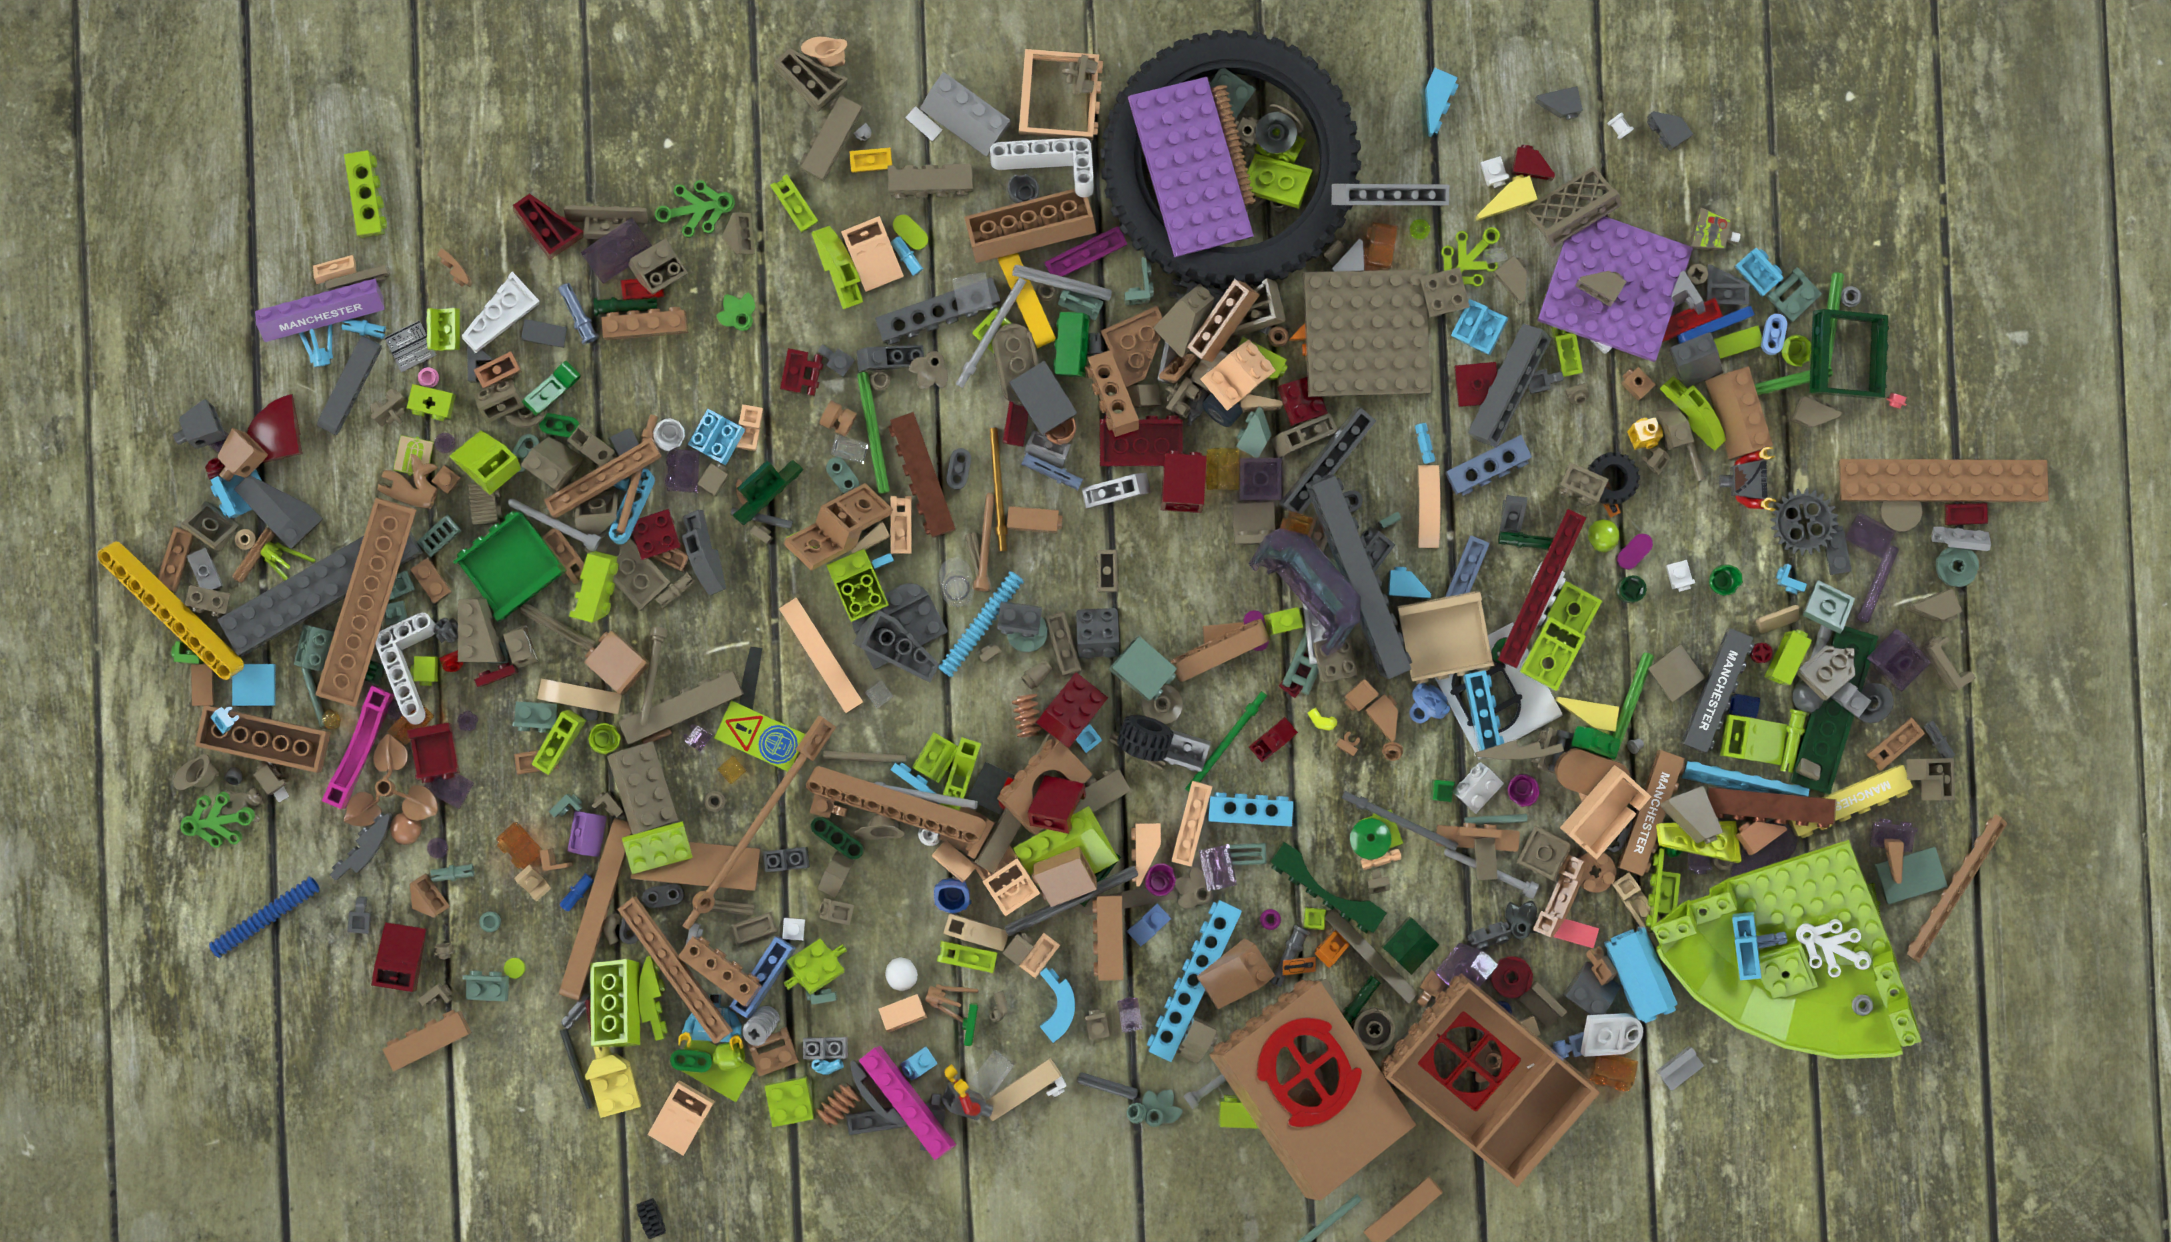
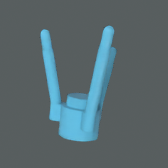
M332 324L328 325L327 352L325 348L319 349L313 329H310L314 346L313 352L304 332L299 333L309 354L310 362L314 364V367L329 365L330 359H333Z

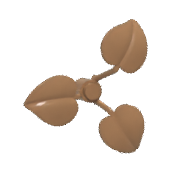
M387 734L377 745L373 759L377 770H388V773L375 785L377 792L375 801L374 797L367 792H359L350 799L344 817V822L350 825L369 826L374 824L373 820L382 813V809L377 805L380 801V796L390 797L393 794L406 798L402 803V810L409 819L424 820L436 815L438 812L436 798L428 788L414 785L409 789L408 795L396 791L395 784L389 780V777L393 770H401L406 765L408 752L401 742L391 734Z

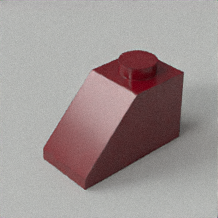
M1521 145V147L1516 148L1512 175H1524V177L1530 176V178L1548 181L1554 179L1555 173L1538 150H1534L1533 146Z

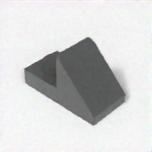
M467 344L468 381L470 383H479L474 369L482 366L479 365V362H490L494 359L483 349L475 353Z
M1506 495V500H1503L1500 531L1521 532L1527 506V497Z

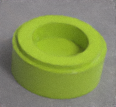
M517 957L507 960L504 965L505 974L513 979L521 977L526 970L524 961Z

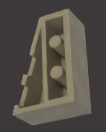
M458 599V662L506 661L499 645V637L496 635L493 626L494 621L487 599Z

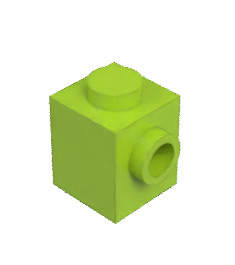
M414 656V665H411L410 674L414 677L413 681L419 682V686H432V682H438L439 657Z

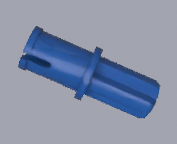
M584 873L574 887H570L571 891L559 905L565 911H570L580 898H584L583 894L594 883V879Z

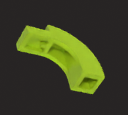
M961 737L943 795L964 799L981 743ZM943 803L939 804L960 811L961 808L960 806H954Z

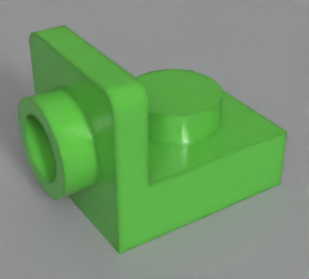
M176 641L175 645L172 646L171 656L174 657V662L204 663L193 651L185 650L184 654V642Z

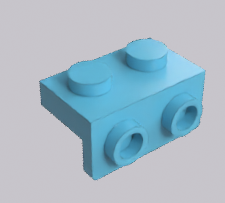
M1755 248L1734 267L1763 297L1783 279V276L1781 275V269L1775 264L1772 265L1767 260L1769 258L1762 249L1758 250Z

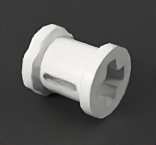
M1620 113L1607 123L1616 131L1619 140L1634 129L1625 121L1623 113Z

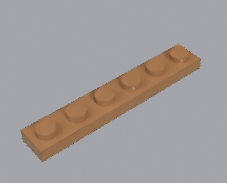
M649 438L544 499L551 516L556 519L662 456L654 440Z

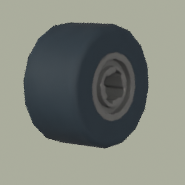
M1212 393L1202 403L1206 413L1215 422L1224 427H1231L1243 413L1239 403L1227 411Z

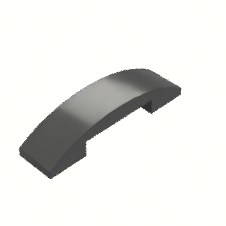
M851 1061V1071L855 1084L866 1102L885 1119L899 1126L907 1127V1123L895 1108L887 1112L862 1083L868 1078L867 1074L856 1061Z

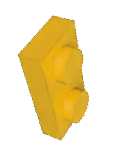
M891 148L849 151L852 173L888 170V166L892 165Z

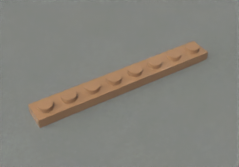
M1995 814L1993 818L1988 820L1982 836H1979L1974 843L1975 847L1971 853L1965 856L1963 866L1953 875L1951 885L1943 891L1939 904L1932 908L1930 918L1920 927L1918 937L1908 947L1907 955L1912 960L1920 963L2007 825V822L2002 817Z
M636 896L632 897L622 905L618 911L713 1043L717 1044L733 1032Z

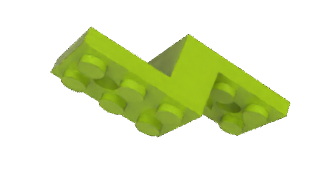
M1565 581L1536 634L1537 639L1519 672L1557 691L1586 638L1584 634L1602 600ZM1575 603L1579 606L1580 610L1577 615L1569 613L1568 608L1570 604ZM1550 657L1553 660V667L1551 669L1543 667L1542 661L1544 658Z

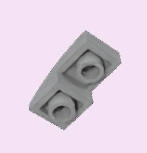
M848 1037L803 1038V1059L848 1058Z

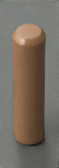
M670 728L654 733L649 737L643 738L641 740L642 744L657 741L672 734Z

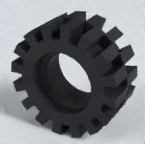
M654 1198L638 1203L636 1205L637 1212L639 1213L638 1216L647 1238L652 1239L665 1234L666 1229L663 1217Z

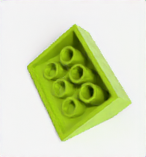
M1089 806L1072 815V829L1069 834L1046 829L1013 848L1021 864L1031 877L1032 873H1034L1035 863L1076 847H1080L1094 874L1119 861Z

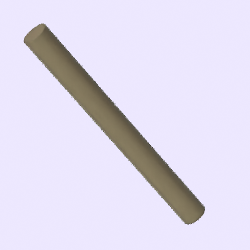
M1680 410V412H1681V413L1685 416V418L1687 419L1686 414L1683 413V412ZM1692 442L1686 446L1696 479L1701 481L1705 477L1695 443Z
M824 751L823 759L906 763L907 755Z

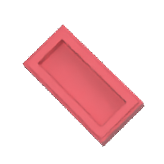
M1565 919L1553 937L1594 948L1599 928Z

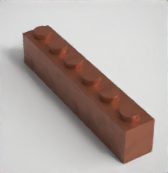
M914 412L891 419V425L888 428L892 438H897L898 445H895L898 456H903L906 463L902 467L906 477H911L912 484H909L912 495H917L920 502L916 506L919 514H924L926 522L923 523L926 534H931L932 538L956 530Z
M1709 787L1708 798L1717 818H1724V814L1733 815L1732 819L1745 820V816L1754 817L1753 821L1766 822V818L1775 819L1774 823L1787 824V820L1796 821V825L1808 826L1809 822L1817 823V827L1829 828L1830 824H1835L1837 799Z

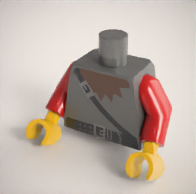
M1765 447L1762 451H1754L1737 459L1734 466L1730 467V475H1719V487H1730L1731 496L1735 497L1737 502L1747 508H1765L1766 510L1774 511V508H1769L1768 506L1771 501L1776 502V500L1768 498L1767 462L1763 460L1775 457L1767 455V451L1773 449V447Z
M952 1064L948 1066L944 1072L949 1083L941 1100L949 1112L974 1120H979L981 1115L990 1117L993 1105L987 1104L980 1093L970 1090L967 1083L962 1079L959 1081L958 1079L955 1080L954 1076L958 1072Z

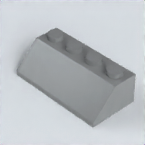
M945 72L940 75L920 107V110L986 157L990 153V147L1000 140L1011 124L1009 118Z

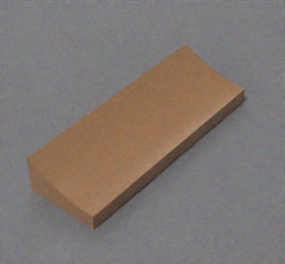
M689 842L693 858L635 874L631 872L630 879L710 886L737 846ZM746 847L719 887L757 890L761 849Z

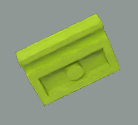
M933 732L912 768L939 783L954 759L958 746Z

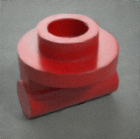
M458 650L439 658L443 669L447 672H456L463 665V662H458Z

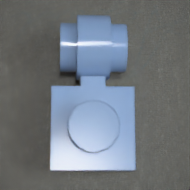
M1584 1032L1568 1036L1570 1044L1565 1043V1040L1553 1042L1552 1049L1563 1058L1569 1057L1568 1053L1572 1051L1573 1057L1581 1056Z

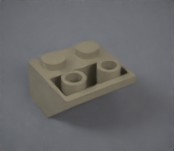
M666 238L632 257L628 264L639 283L652 295L688 274Z

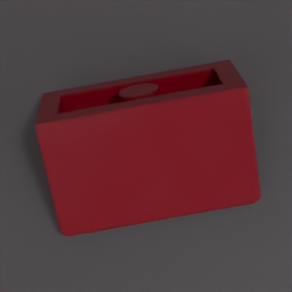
M1009 401L1003 444L1024 447L1029 414L1024 406L1016 405Z

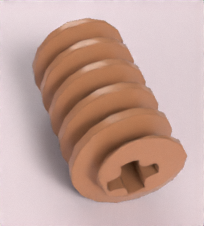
M1037 694L1017 696V699L1012 701V704L1019 706L1013 710L1014 713L1020 714L1014 718L1015 721L1021 722L1016 726V729L1022 730V732L1017 734V737L1024 738L1043 735L1037 733L1042 727L1036 725L1039 718L1034 717V715L1040 713L1039 710L1033 709V707L1038 705L1037 701H1032Z
M846 1083L847 1087L839 1085L841 1093L833 1091L835 1099L827 1097L829 1105L821 1103L823 1111L818 1108L815 1109L819 1117L831 1128V1124H838L837 1118H844L842 1111L848 1114L850 1112L848 1106L853 1108L856 1106L854 1100L859 1102L862 1100L861 1096L848 1083Z

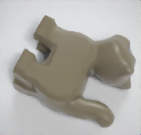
M252 788L247 793L227 790L225 792L230 796L231 807L223 806L221 815L237 813L243 807H248L249 804L252 806L264 804L262 795L256 788ZM255 814L253 821L259 822L260 817Z

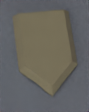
M1825 646L1798 669V676L1821 699L1828 700L1855 676L1854 648L1839 649L1833 646Z

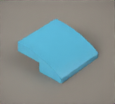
M1469 299L1470 307L1462 312L1451 336L1490 356L1508 321V317Z

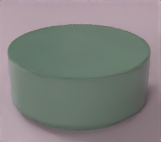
M486 912L480 917V927L486 932H494L499 929L501 918L496 912Z

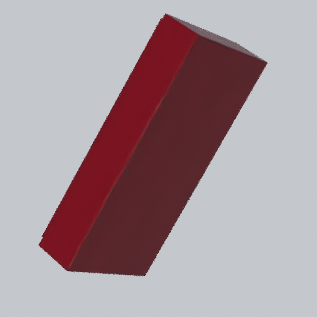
M1987 503L1944 505L1945 525L1988 524Z

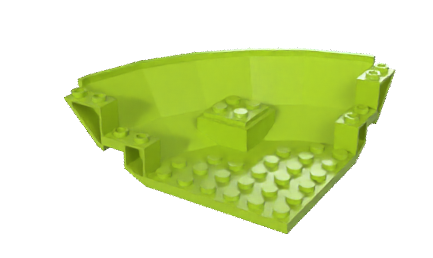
M1849 840L1728 878L1709 888V895L1683 902L1652 927L1660 944L1657 946L1660 959L1692 997L1737 1029L1785 1049L1834 1059L1895 1057L1903 1054L1902 1047L1911 1046L1922 1041L1908 992L1900 977V969L1893 948ZM1706 909L1707 911L1705 913H1701L1699 910ZM1754 912L1757 936L1773 933L1777 935L1779 932H1785L1787 943L1783 945L1777 943L1776 946L1765 948L1758 947L1761 978L1740 980L1732 916L1733 914ZM1833 919H1838L1842 924L1841 932L1832 933L1829 931L1820 934V936L1828 938L1848 932L1852 928L1858 929L1861 934V939L1858 942L1846 941L1839 945L1855 953L1859 951L1867 952L1871 958V965L1864 970L1858 969L1853 961L1833 952L1836 964L1840 966L1841 973L1838 977H1831L1828 974V963L1823 948L1814 943L1817 955L1822 959V965L1819 968H1812L1809 963L1810 956L1806 944L1799 942L1796 937L1797 928L1802 924H1811L1816 927L1830 923ZM1839 924L1832 925L1833 929H1837L1839 927ZM1805 932L1803 934L1804 937H1809L1811 935V933ZM1857 933L1851 934L1852 938H1856L1858 936ZM1819 959L1812 960V963L1817 964L1819 962ZM1865 959L1859 961L1862 965L1867 962ZM1832 968L1830 971L1832 973H1835L1838 971V969ZM1788 971L1790 975L1784 977L1782 972ZM1895 989L1898 992L1893 994L1890 991ZM1861 994L1867 995L1873 1002L1871 1012L1864 1016L1856 1014L1852 1009L1853 999ZM1861 1001L1859 1003V1008H1863L1865 1006L1864 1001Z

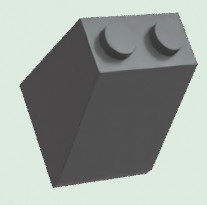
M1711 332L1673 346L1669 350L1681 382L1686 388L1723 374L1719 353Z

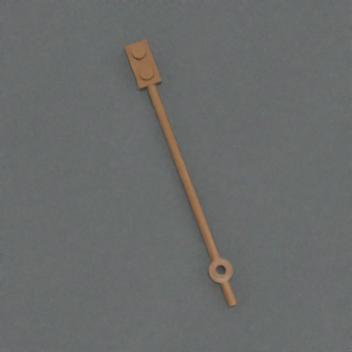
M819 715L797 746L796 750L801 754L706 891H700L694 896L692 902L694 909L682 925L683 927L690 930L701 913H707L713 908L715 903L714 893L806 759L814 761L836 727Z

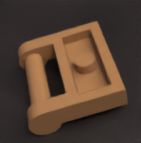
M787 1027L771 1034L762 1045L754 1046L747 1042L759 1076L799 1062ZM782 1039L785 1042L783 1046L760 1054L758 1053L757 1048Z

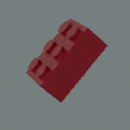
M1075 672L1036 723L1069 748L1108 697Z

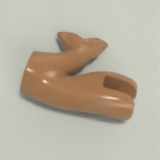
M411 454L416 489L401 474L391 470L383 471L381 476L393 481L392 487L378 484L377 490L408 505L425 509L433 507L438 489L426 480V475L436 470V465L430 463L423 464L418 456Z

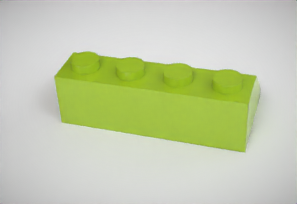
M623 959L590 963L591 1046L627 1047L640 1045L639 962Z

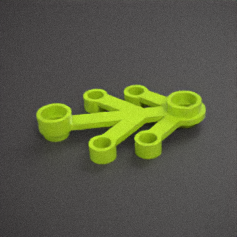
M1494 227L1487 228L1483 233V239L1468 255L1466 253L1468 234L1465 231H1459L1455 236V240L1458 243V265L1455 268L1460 267L1461 273L1464 270H1487L1488 272H1494L1498 268L1496 260H1474L1488 245L1497 243L1500 238L1499 231ZM1492 233L1494 240H1489L1487 234ZM1459 234L1465 235L1464 241L1458 239ZM1449 245L1444 246L1441 250V255L1444 258V271L1452 269L1451 257L1454 254V249ZM1444 249H1450L1451 255H1445ZM1489 262H1493L1495 264L1494 269L1488 268ZM1475 274L1473 277L1462 276L1464 285L1480 287L1484 282V278L1480 274ZM1475 277H1479L1481 279L1480 284L1474 283Z

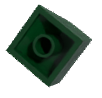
M1409 916L1381 947L1412 975L1440 944Z

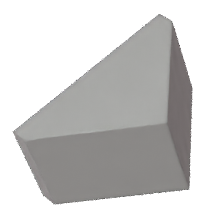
M1359 239L1330 272L1364 271L1363 241Z

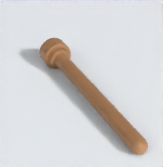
M992 493L986 495L979 574L973 582V590L989 591L990 589L987 567L994 495Z

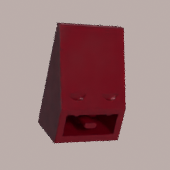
M385 922L374 964L371 986L409 992L417 990L426 928Z

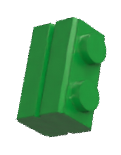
M1577 726L1572 740V746L1609 759L1617 758L1621 743L1618 738L1597 729Z

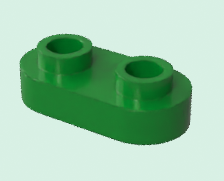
M546 413L544 419L539 423V428L546 434L569 438L580 423L573 417ZM552 420L554 425L548 428L547 422ZM569 424L574 425V429L571 432L567 430Z
M678 1049L672 1053L670 1063L676 1070L702 1073L711 1068L712 1057L705 1051ZM678 1056H684L685 1062L680 1063L678 1061ZM699 1058L706 1060L705 1065L699 1064Z

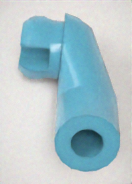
M840 1058L833 1062L815 1059L811 1064L813 1070L823 1075H829L844 1068Z

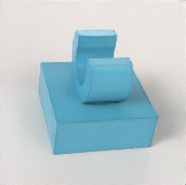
M221 707L211 716V719L222 734L229 731L239 718L238 715L234 718L228 716V713L233 709L232 707H227L225 710Z

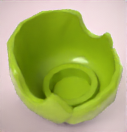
M1795 334L1788 337L1784 341L1781 350L1783 359L1792 366L1802 367L1804 363L1810 361L1811 342L1802 335Z
M1600 519L1594 521L1589 527L1588 540L1596 551L1606 553L1618 545L1619 530L1612 521Z
M607 723L596 724L590 730L588 736L591 748L603 755L616 750L621 740V735L616 727Z

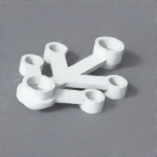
M1833 919L1830 923L1816 927L1811 924L1800 925L1796 930V937L1799 942L1806 944L1810 956L1809 963L1812 968H1819L1822 965V959L1817 955L1814 943L1822 946L1828 963V974L1831 977H1838L1841 973L1840 966L1836 964L1833 952L1853 961L1858 969L1864 970L1871 965V958L1867 952L1859 951L1855 953L1839 945L1846 941L1858 942L1861 939L1858 929L1852 928L1848 932L1824 938L1820 934L1829 931L1832 933L1841 932L1842 924L1838 919ZM1839 924V927L1837 929H1833L1832 925ZM1805 932L1811 933L1809 937L1803 936ZM1857 933L1858 936L1856 938H1852L1851 934ZM1819 959V962L1817 964L1812 963V960ZM1865 959L1867 961L1865 964L1859 963L1860 960ZM1832 968L1838 969L1835 973H1832L1830 970Z

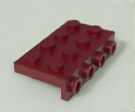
M1104 416V419H1100V466H1164L1165 453L1180 451L1183 454V420L1179 419V416H1166V419H1158V416H1145V419H1139L1138 430L1116 437L1113 430H1109L1107 427V416Z

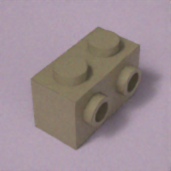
M512 377L474 394L477 407L486 423L524 407L521 394Z

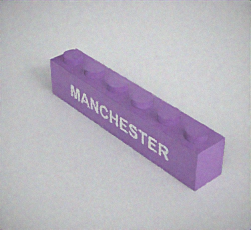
M376 279L263 308L255 311L259 332L264 342L385 309L383 295Z

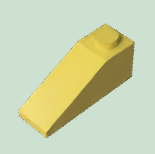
M1524 175L1513 177L1512 182L1475 217L1476 221L1536 202L1537 196L1530 176L1524 177Z
M1555 697L1556 703L1591 728L1608 735L1610 731H1616L1619 707Z

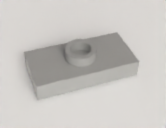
M208 548L187 555L199 587L215 590L223 586Z

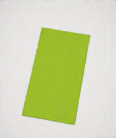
M691 1036L690 1047H687L686 1043L683 1049L709 1053L712 1057V1066L709 1070L702 1073L682 1072L732 1101L737 1102L756 1068L746 1062H742L739 1068L722 1070L713 1061V1052L716 1051L717 1046L710 1041L692 1040ZM680 1055L678 1061L684 1063L685 1057ZM699 1058L698 1062L700 1065H705L706 1060Z

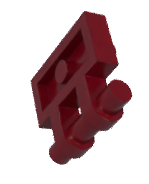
M788 348L780 389L801 393L803 385L808 387L807 395L815 396L816 388H819L820 383L818 382L819 373L823 369V355L815 354L814 361H808L809 352ZM806 367L812 368L810 380L804 379Z

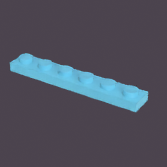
M1687 761L1682 774L1684 779L1732 790L1809 796V789L1803 788L1800 785H1790L1778 780L1763 779L1760 776H1750L1739 771H1728L1717 766L1702 765L1699 762Z

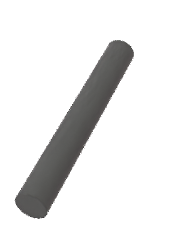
M732 507L731 516L739 509ZM759 513L752 519L753 521L791 529L793 521Z

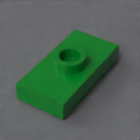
M970 1003L968 1018L964 1017L962 1030H966L965 1046L973 1044L978 1011L977 1003Z

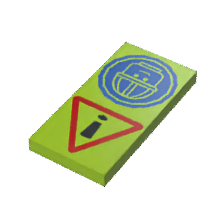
M731 700L714 738L788 772L799 754L796 748L806 734Z

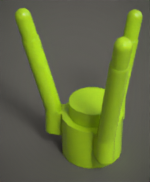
M269 541L260 552V555L265 557L264 561L269 563L284 581L288 577L275 563L278 561L287 569H290V565L281 559L283 554L281 550L312 563L315 562V559L287 548L279 542L274 544Z

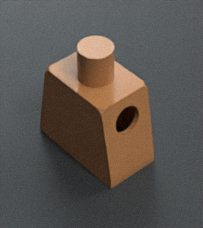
M232 428L218 454V459L225 465L219 475L226 481H230L234 475L246 478L268 454L246 432Z

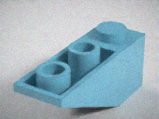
M1434 68L1425 88L1429 137H1432L1434 132L1438 133L1442 124L1439 121L1441 114L1446 115L1451 104L1447 102L1450 95L1454 96L1458 88V84L1455 83L1458 77Z

